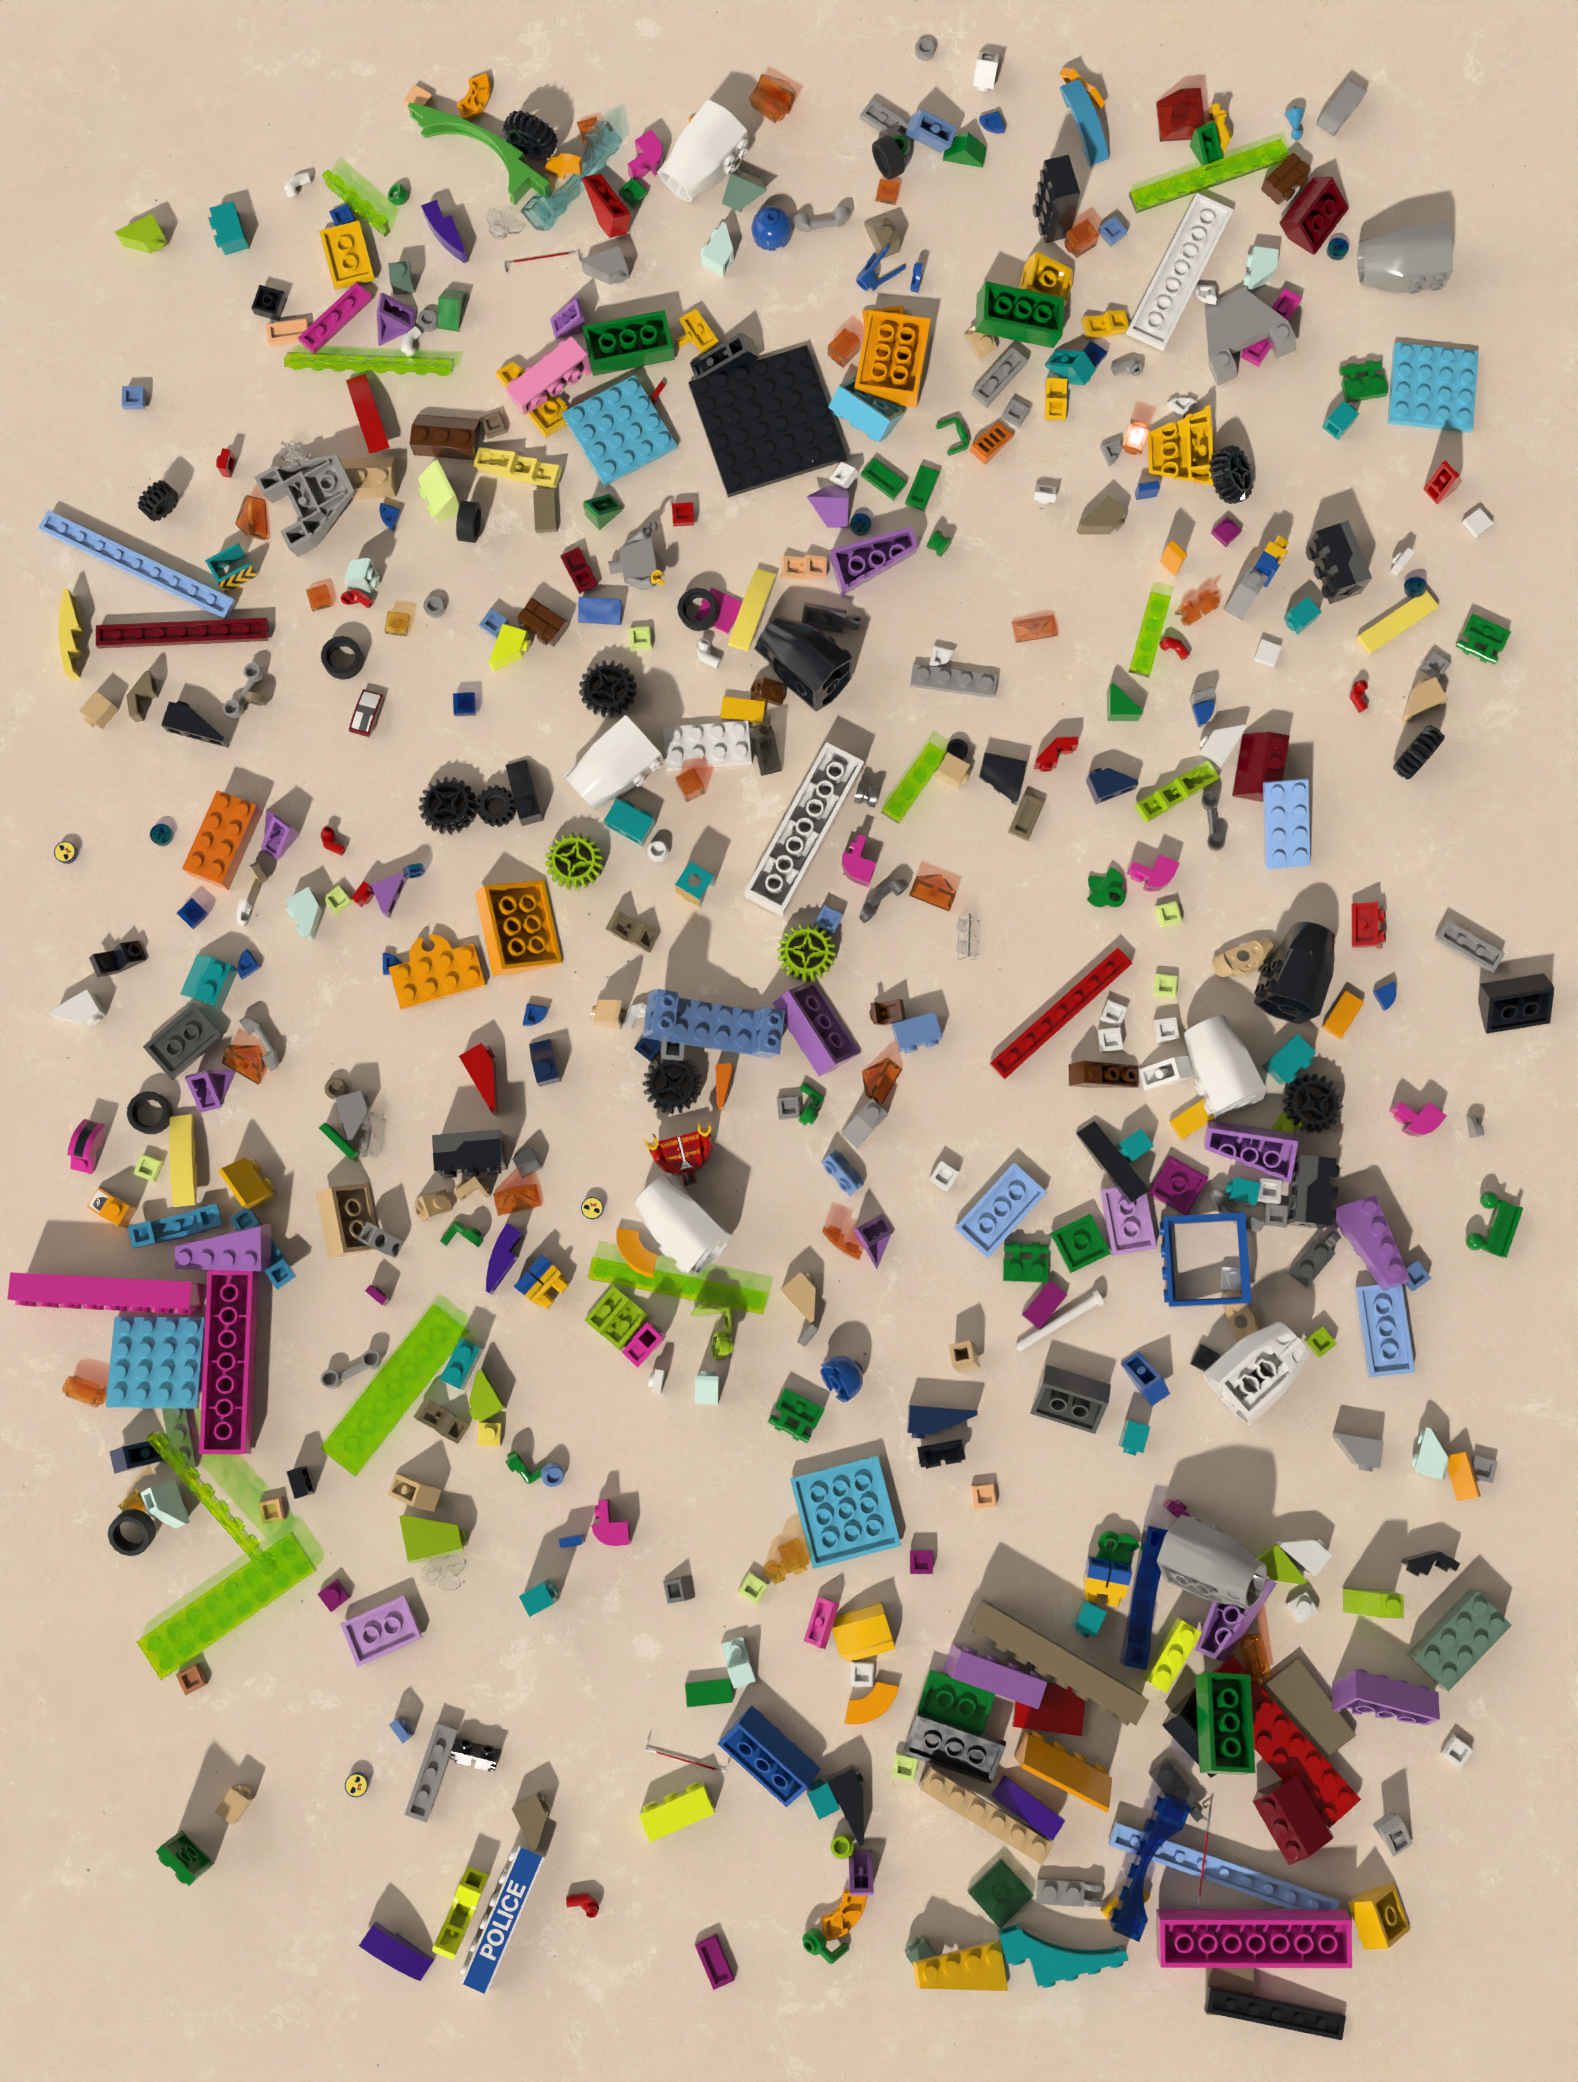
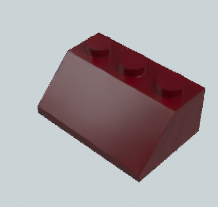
M1313 177L1279 224L1289 240L1307 252L1316 254L1349 207L1333 177Z
M1274 732L1242 734L1232 792L1233 797L1263 802V782L1283 780L1290 735Z
M1298 1773L1256 1792L1253 1803L1288 1865L1310 1857L1334 1838Z

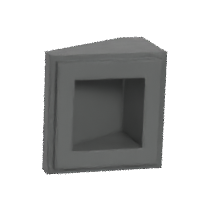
M531 1147L512 1158L522 1178L542 1168Z
M691 1575L663 1581L668 1604L687 1601L695 1597Z

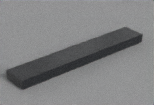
M1208 1986L1204 2007L1206 2013L1337 2040L1343 2039L1346 2015L1338 2012Z

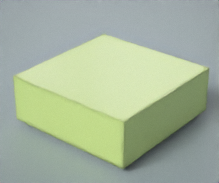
M650 626L629 627L631 650L652 649Z
M340 884L322 897L336 916L354 903Z
M1177 901L1155 906L1160 928L1182 923L1183 920Z
M1156 973L1153 996L1176 998L1178 976Z
M141 1154L133 1174L156 1182L164 1161Z
M750 1571L738 1592L758 1604L769 1583Z
M896 1752L891 1776L915 1781L919 1759Z

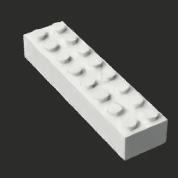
M827 742L825 743L745 890V898L784 917L864 769L863 760Z

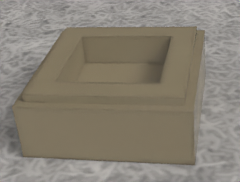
M500 411L480 417L487 439L507 433Z

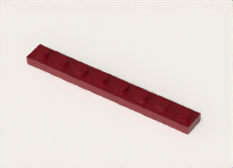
M267 618L96 625V647L98 649L269 641V621Z

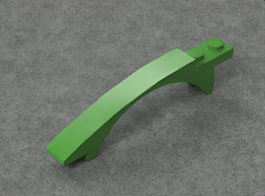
M415 103L407 105L411 118L423 128L421 131L423 137L429 138L442 134L464 135L477 139L494 150L508 170V193L510 194V202L514 205L521 200L530 188L545 199H548L552 194L549 179L543 174L539 175L530 164L525 162L523 152L494 133L463 118Z

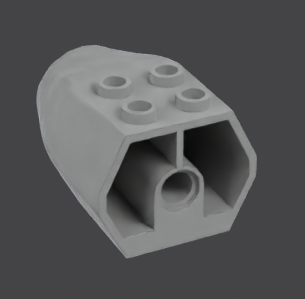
M1448 222L1404 227L1382 234L1376 238L1360 240L1358 242L1357 269L1359 282L1362 286L1395 293L1409 292L1410 294H1416L1428 289L1430 291H1438L1446 286L1453 272V244Z
M1181 1515L1169 1528L1157 1558V1563L1165 1582L1206 1600L1237 1605L1244 1609L1252 1608L1258 1601L1267 1578V1566L1249 1553L1231 1536L1224 1533L1221 1528L1215 1525L1208 1526L1203 1524L1201 1520L1193 1516L1189 1518Z

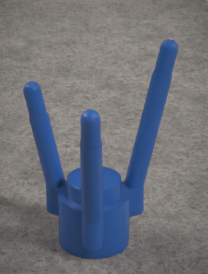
M889 245L884 248L874 262L876 253H873L863 270L858 274L856 282L863 290L868 291L871 288L874 291L879 285L906 269V266L903 265L876 281L877 274L873 270L890 249Z

